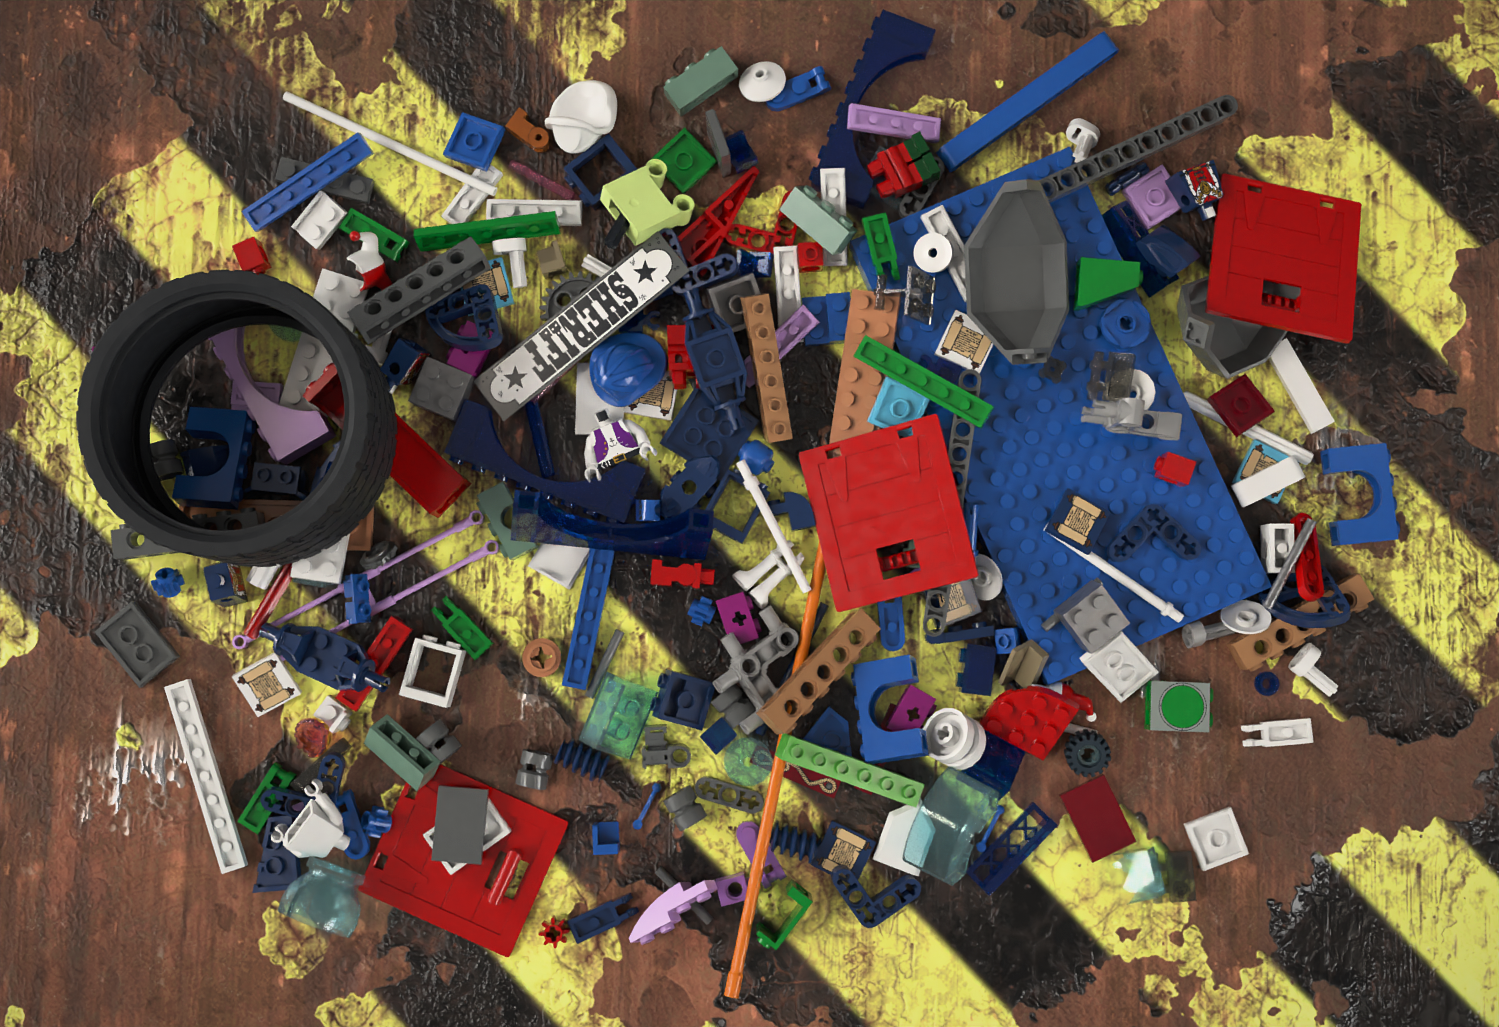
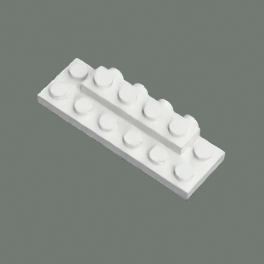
M322 268L313 298L326 307L358 338V334L355 333L356 326L347 312L365 301L369 289L360 291L359 288L364 284V281ZM304 332L301 333L279 405L299 411H319L328 419V415L309 403L302 395L306 392L307 386L311 382L317 381L323 374L325 367L333 363L323 344L318 339Z

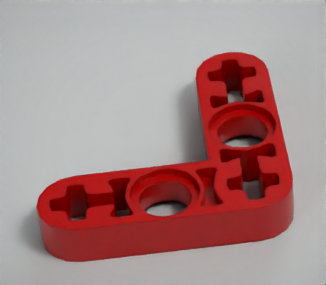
M792 190L785 193L782 199L781 206L783 205L787 197L790 195ZM779 211L774 233L741 224H731L725 240L729 246L774 258L773 247L780 244L782 235L792 236L791 239L786 237L785 246H793L798 225L794 223V227L791 230H783L780 223L783 219L789 218ZM735 230H738L739 235L746 237V232L750 233L748 244H744L745 239L740 237L733 241L729 233H734ZM754 236H762L765 239V244L762 247L753 246L751 240Z

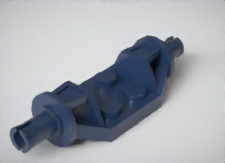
M693 288L691 292L687 290L683 292V295L685 296L690 313L688 314L689 316L682 319L685 323L684 345L700 390L715 406L714 411L725 410L731 431L738 429V427L742 428L746 424L738 405L746 400L744 393L747 370L731 326L715 313L714 308L707 309L703 307L698 288ZM707 315H708V317L710 318V320L712 321V323H713V325L715 326L716 329H712V327H711V325H710V323H709V321H708V319H707V317H706ZM732 383H735L737 399L734 396Z
M266 622L261 628L269 632L259 631L260 637L273 642L274 653L283 656L297 672L336 690H355L360 692L367 686H370L383 693L388 687L380 684V682L390 685L389 677L375 672V662L369 658L362 645L322 627L296 626L293 623H287L280 629Z

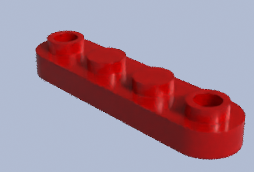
M1301 512L1290 520V524H1294V543L1307 518L1312 519L1306 513ZM1316 525L1295 563L1298 593L1308 602H1314L1324 595Z

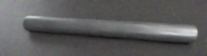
M1307 518L1263 603L1264 607L1268 609L1273 608L1317 523L1316 521Z

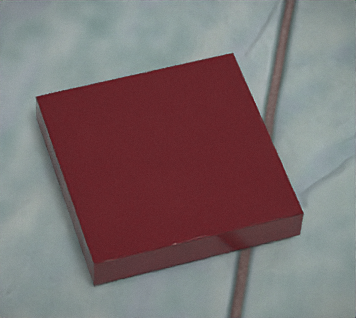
M1246 374L1207 399L1236 438L1275 412Z

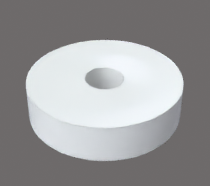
M926 234L917 241L914 247L915 262L926 272L938 273L949 267L954 257V248L951 241L942 234ZM935 248L937 250V256L933 258L931 257L930 252L932 249Z

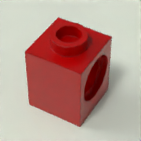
M251 237L232 245L241 270L251 271L259 275V273L265 274L266 270L272 268L263 245L257 238Z
M818 242L798 243L799 273L822 272V246Z
M1166 452L1162 456H1158L1153 469L1156 470L1154 477L1180 487L1189 485L1196 461Z

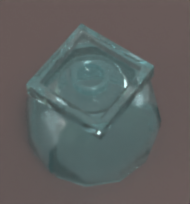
M310 856L306 864L309 867V871L290 882L281 897L278 912L323 931L350 938L357 926L361 911L356 887L363 884L366 876L324 859Z

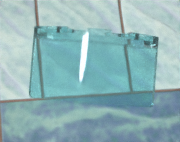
M947 767L928 792L916 814L906 840L902 857L903 861L953 886L966 874L967 864L974 846L970 844L974 833H980L988 820L997 811L999 792L953 767Z

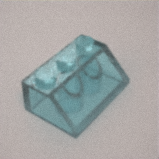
M606 672L578 740L594 749L631 760L650 714L651 701L653 697H657L658 692L624 677Z

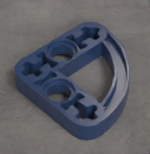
M479 284L448 295L425 310L427 320L435 333L445 343L454 348L464 351H483L497 347L503 340L495 296L485 284ZM465 300L463 307L455 309V304L458 301ZM485 312H492L489 319L481 320ZM473 313L478 336L465 337L456 335L445 329L442 324ZM487 328H490L493 332L492 338L488 339L490 337V334Z
M1321 565L1324 590L1334 592L1331 597L1322 596L1317 600L1324 612H1301L1281 604L1300 596L1298 588L1292 589L1286 586L1289 582H1297L1296 571L1295 573H1290L1282 588L1283 592H1280L1273 608L1268 609L1264 607L1281 621L1305 628H1326L1347 622L1351 616L1348 601L1323 565ZM1275 578V579H1272V580H1269L1270 583H1271V585H1273V583L1275 582L1276 578ZM1271 587L1258 593L1262 605ZM1335 603H1336V606H1337L1338 610H1339L1340 612L1343 611V613H1338L1337 611H1334V604H1335Z

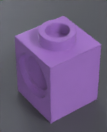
M744 871L716 879L715 883L718 888L721 907L745 901L749 877H745ZM733 882H737L742 886V891L738 894H733L729 891L728 886Z

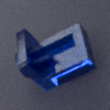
M743 130L725 138L730 151L731 164L738 174L759 163L757 156L747 142Z
M738 249L737 256L735 257L739 263L737 273L740 275L753 273L755 278H771L774 254L771 252H747L744 249Z

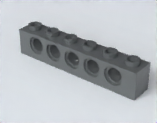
M470 236L425 265L418 267L404 278L397 280L386 289L376 293L368 300L356 305L347 313L369 345L487 272L491 267L485 254Z
M255 508L240 509L238 514H231V511L216 512L215 517H207V514L192 515L193 521L208 530L215 524L217 531L234 530L233 526L237 521L241 522V529L265 523L264 513L256 511ZM126 524L119 525L120 529L111 530L113 559L128 560L181 553L158 545L145 538V535L143 544L139 546L137 538L140 534Z

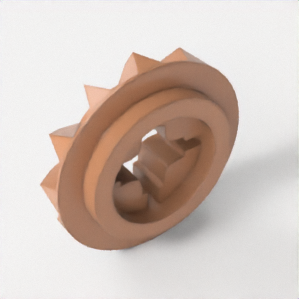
M539 638L531 641L525 647L522 661L525 669L530 674L537 677H546L558 669L562 655L558 645L553 641ZM540 647H542L544 654L552 655V658L545 660L544 668L540 661L532 660V658L540 654Z

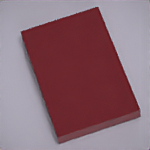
M1104 774L1059 794L1092 863L1137 842Z

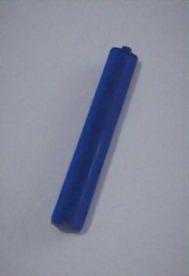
M535 396L525 404L541 476L548 478L554 476L555 472L537 396Z

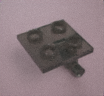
M908 266L906 289H886L888 276L877 275V288L874 289L873 294L876 296L875 310H885L886 296L905 297L903 315L922 324L931 325V318L934 314L933 295L936 291L935 277L914 266Z

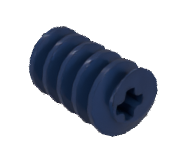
M572 738L568 743L564 740L556 755L554 764L557 765L563 760L564 769H567L572 764L573 773H576L581 768V777H585L590 773L589 781L592 782L599 777V783L609 763L610 755H607L602 760L601 751L592 755L591 746L586 751H583V742L575 747V738Z
M775 820L769 843H771L772 852L779 846L781 855L788 849L790 858L797 852L799 853V861L808 856V864H811L816 858L822 836L816 841V833L812 832L807 838L806 829H803L798 835L797 826H793L788 831L787 823H784L779 828V821Z

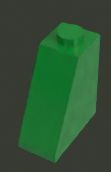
M1081 257L1076 263L1073 311H1079L1133 292L1142 284L1143 270H1140V262Z

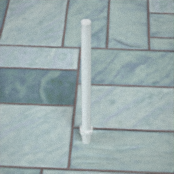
M1054 537L1161 611L1160 614L1163 616L1168 615L1178 623L1183 619L1184 614L1176 610L1171 602L1166 603L1092 551L1089 555H1086Z

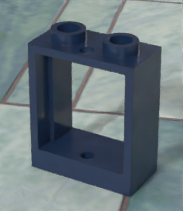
M609 133L563 168L567 175L564 177L567 184L572 189L576 187L581 193L578 196L586 207L591 206L594 211L604 205L600 200L602 191L593 196L575 174L577 170L605 149L624 171V174L620 177L637 170Z
M735 468L733 472L727 469L702 514L700 522L743 544L760 513L758 505H756L742 532L711 515L730 480L745 487L743 484L745 480L741 472ZM759 481L760 484L758 486L767 501L770 492L767 491L768 486Z

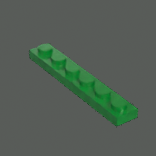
M556 211L417 228L414 229L413 236L420 252L453 248L470 236L476 244H485L500 239L560 234V224Z
M867 335L864 336L853 356L981 429L994 409V406Z

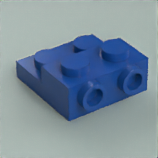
M850 292L802 298V305L820 322L804 337L805 346L844 344L851 301Z

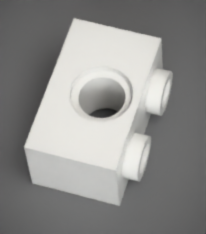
M1294 524L1260 525L1261 564L1266 574H1279L1294 545ZM1295 565L1291 573H1295Z

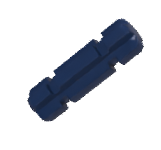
M1141 162L1136 167L1129 169L1105 185L1107 193L1110 196L1115 195L1120 189L1123 190L1137 181L1139 177L1141 178L1148 174L1150 171L1149 167L1145 162Z

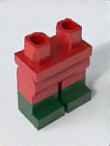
M920 131L901 144L877 153V159L867 165V171L872 179L882 174L886 179L877 184V190L882 199L892 195L896 199L901 197L902 194L909 193L939 180L941 171L932 153H929L930 149Z

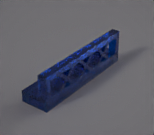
M1127 200L1113 206L1102 215L1124 261L1140 262V270H1143L1141 287L1149 298L1180 279L1177 274L1169 279L1160 276L1155 266L1150 264L1135 243L1147 236L1149 232Z
M1032 802L965 872L990 896L1058 825ZM1035 810L1043 820L1037 826H1027V816ZM1013 830H1023V840L1019 844H1010V834ZM997 847H1006V858L1003 861H993V851ZM1010 847H1016V848L1010 853ZM979 865H989V875L981 881L973 872Z

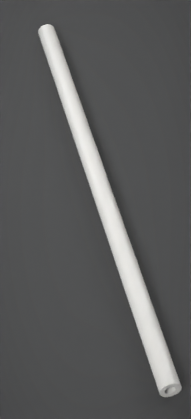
M288 91L283 95V100L354 133L359 132L367 139L489 195L495 196L497 192V187Z

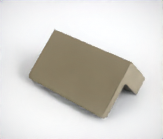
M1032 639L1013 648L998 683L1003 686L1015 680L1023 688L1037 684L1049 654Z

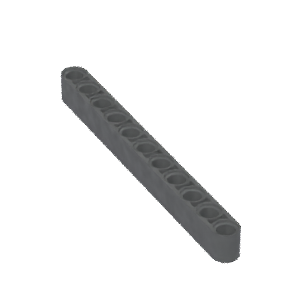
M1231 95L1218 97L1039 180L1047 193L1049 203L1221 124L1237 111V100ZM1102 161L1107 164V167L1102 164ZM1081 170L1087 173V177L1082 174ZM1061 179L1067 183V186L1062 184Z
M973 369L963 371L959 377L958 387L979 398L981 389L980 374ZM968 375H973L977 379V384L972 388H968L963 384L964 378ZM954 414L948 455L952 471L959 472L963 476L962 483L957 486L963 510L975 425ZM960 424H967L970 427V433L965 437H961L956 433V428ZM956 448H963L966 451L967 456L963 461L953 459L952 453ZM952 584L929 589L927 592L923 629L929 636H939L945 629ZM934 594L944 596L945 604L942 607H934L932 605L931 597ZM929 619H938L941 622V629L936 632L929 630L927 626Z

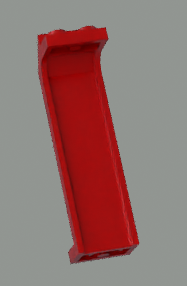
M330 363L323 370L321 377L307 386L306 392L302 396L309 403L322 410L343 430L345 411L342 385L334 363ZM395 412L397 417V434H395L397 445L390 476L429 514L440 518L472 483L459 474Z

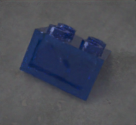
M985 730L986 745L981 758L973 766L959 770L956 777L999 801L1010 791L1025 751Z

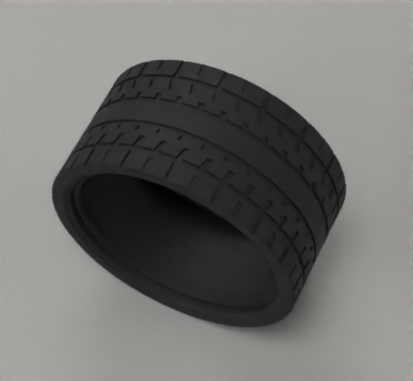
M210 270L209 273L197 272L185 275L182 278L168 281L157 289L150 290L139 297L137 301L131 303L119 314L120 317L109 325L101 339L97 342L90 355V362H87L83 372L77 398L76 427L78 430L77 437L80 452L84 456L85 460L83 462L87 473L101 498L108 502V507L120 519H123L126 525L137 533L145 535V538L177 552L227 564L246 567L285 565L321 553L322 549H328L342 540L341 538L347 536L359 525L358 522L361 519L364 520L374 507L376 500L382 494L385 488L384 483L391 473L397 440L395 439V434H397V417L395 416L396 410L393 396L389 392V384L385 375L380 370L381 367L366 346L326 307L308 293H304L300 288L261 273L257 275L254 272L244 270ZM249 325H277L304 332L318 339L327 350L337 369L344 396L345 416L343 433L335 459L328 472L307 498L295 508L274 520L240 530L217 531L202 527L182 512L169 497L156 473L150 447L151 417L157 396L166 378L177 363L197 345L221 332Z

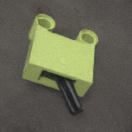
M651 159L647 162L646 166L603 185L600 200L616 220L604 239V244L607 245V248L616 249L625 233L632 243L637 246L661 229H671L677 225L684 226L689 223L694 209L693 199L688 195L680 194L674 198L671 204L660 190L667 172V166L663 161Z

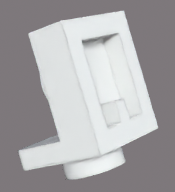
M328 695L313 715L324 721L330 728L329 731L331 733H336L339 730L342 732L351 722L349 717L353 712L334 697Z

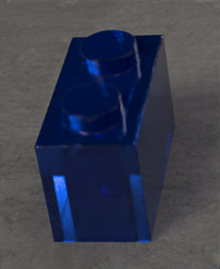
M964 644V648H960L958 662L962 663L961 672L956 674L955 686L959 687L958 692L991 696L996 647Z

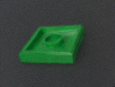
M683 128L651 158L659 159L666 164L667 172L665 177L681 194H685L717 164V160L686 128Z

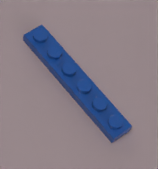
M357 132L241 212L253 230L259 232L373 155L374 152L362 134Z
M591 543L562 686L587 690L616 547Z

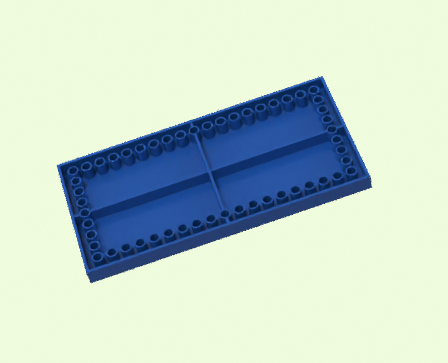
M1067 147L889 224L898 258L896 262L900 280L894 281L891 275L890 263L882 264L886 278L885 283L879 284L875 266L873 267L866 236L863 235L850 241L849 250L867 290L901 295L894 342L895 352L958 386L959 377L965 369L934 354L954 311L958 310L967 315V302H964L947 268L938 273H931L922 270L916 264L914 247L922 236L929 234L920 217L943 205L965 245L1004 182L1023 179L1041 180L1075 164V157H1073L1071 147ZM1061 179L1062 184L1067 186V183ZM1088 186L1050 203L1067 241L1069 312L1048 362L1012 365L993 344L981 369L979 399L994 406V409L982 429L975 425L964 503H970V513H972L973 503L980 504L977 536L986 556L992 559L1000 569L1003 579L1001 590L1024 642L1032 639L1049 654L1040 675L1043 684L1046 685L1086 669L1087 667L1079 658L1087 651L1080 648L1061 621L1048 632L1041 627V624L1054 614V609L1096 577L1102 581L1103 587L1130 622L1121 631L1135 646L1272 587L1151 322L1147 338L1133 348L1120 350L1109 344L1102 335L1099 322L1103 312L1113 302L1125 299L1134 300L1142 304L1136 289L1133 292L1085 309L1073 311L1076 263L1078 260L1084 257L1122 261ZM935 248L930 252L931 257L937 256ZM1121 318L1120 327L1122 329L1126 328L1127 330H1130L1131 328L1129 327V324L1131 323V321L1129 319L1123 320ZM1128 369L1141 370L1152 379L1156 391L1154 402L1148 410L1182 414L1180 439L1163 440L1156 437L1109 432L1103 427V424L1081 422V416L1085 415L1082 414V409L1084 406L1095 408L1092 407L1094 399L1107 401V386L1111 379L1119 372ZM968 375L964 378L963 384L968 388H972L977 384V379L973 375ZM1136 391L1130 392L1129 398H1135L1137 395ZM930 400L924 417L932 414L939 416L948 451L954 413ZM1143 417L1142 427L1148 429L1150 426L1149 420ZM960 424L956 428V433L961 437H965L970 433V427L967 424ZM956 448L952 453V457L956 461H963L967 456L963 448ZM1166 452H1171L1196 461L1189 485L1180 487L1155 478L1156 470L1153 468L1157 457L1162 456ZM953 472L956 486L962 483L963 476L959 472ZM1067 488L1111 512L1092 552L1166 603L1171 602L1176 610L1184 614L1183 619L1179 623L1168 615L1163 616L1160 614L1161 611L1043 530L1050 521ZM1150 504H1157L1162 507L1201 546V553L1196 559L1183 560L1152 533L1125 561L1113 562L1107 556L1106 551L1110 542L1138 512ZM1155 510L1147 511L1149 514L1147 519L1149 521L1154 519L1159 523L1156 526L1157 529L1167 521L1165 518L1163 521H1159L1155 517L1157 513ZM1171 525L1166 526L1164 529L1166 538H1175L1176 529ZM1133 526L1129 530V535L1133 540H1139L1142 536V531L1139 527ZM1182 535L1181 539L1174 543V545L1176 546L1177 544L1181 543L1186 549L1184 551L1185 555L1189 553L1193 554L1191 550L1193 545H1185L1181 541L1185 538ZM1122 537L1121 539L1124 540L1125 542H1124V544H1123L1122 546H1119V547L1114 546V549L1116 550V552L1114 553V555H1115V556H1118V555L1123 556V555H1124V554L1122 553L1123 548H1124L1126 545H1130V547L1132 548L1133 545L1130 544V543H1128V542L1124 539V537Z

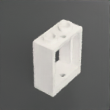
M423 635V638H415L399 695L445 708L451 707L466 650L460 649V644L447 641L446 645L437 643L438 638L429 635ZM424 646L456 655L445 695L413 686Z

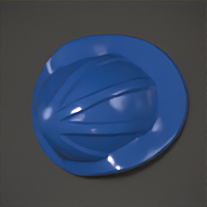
M627 332L606 338L594 348L590 358L589 371L593 388L597 395L607 404L614 407L629 406L662 380L667 370L668 357L663 346L656 339L644 333Z

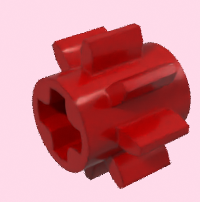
M553 915L550 923L545 920L542 922V926L546 928L539 932V936H544L545 938L543 945L549 942L553 944L554 948H557L559 941L562 943L567 942L564 934L569 933L570 928H565V918L558 921L555 915ZM552 927H555L556 931H560L557 937H554V933H549Z

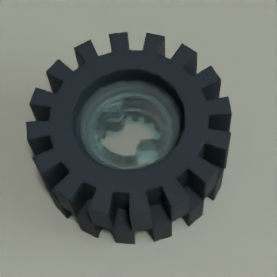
M1083 729V733H1080L1079 730L1076 731V736L1074 737L1070 735V741L1065 743L1066 749H1064V754L1071 770H1074L1077 775L1081 773L1083 777H1087L1088 774L1091 777H1095L1096 772L1102 774V768L1107 769L1109 766L1107 762L1111 761V751L1100 733L1098 735L1094 730L1089 732L1088 729ZM1086 748L1094 750L1089 759L1082 758L1081 756Z

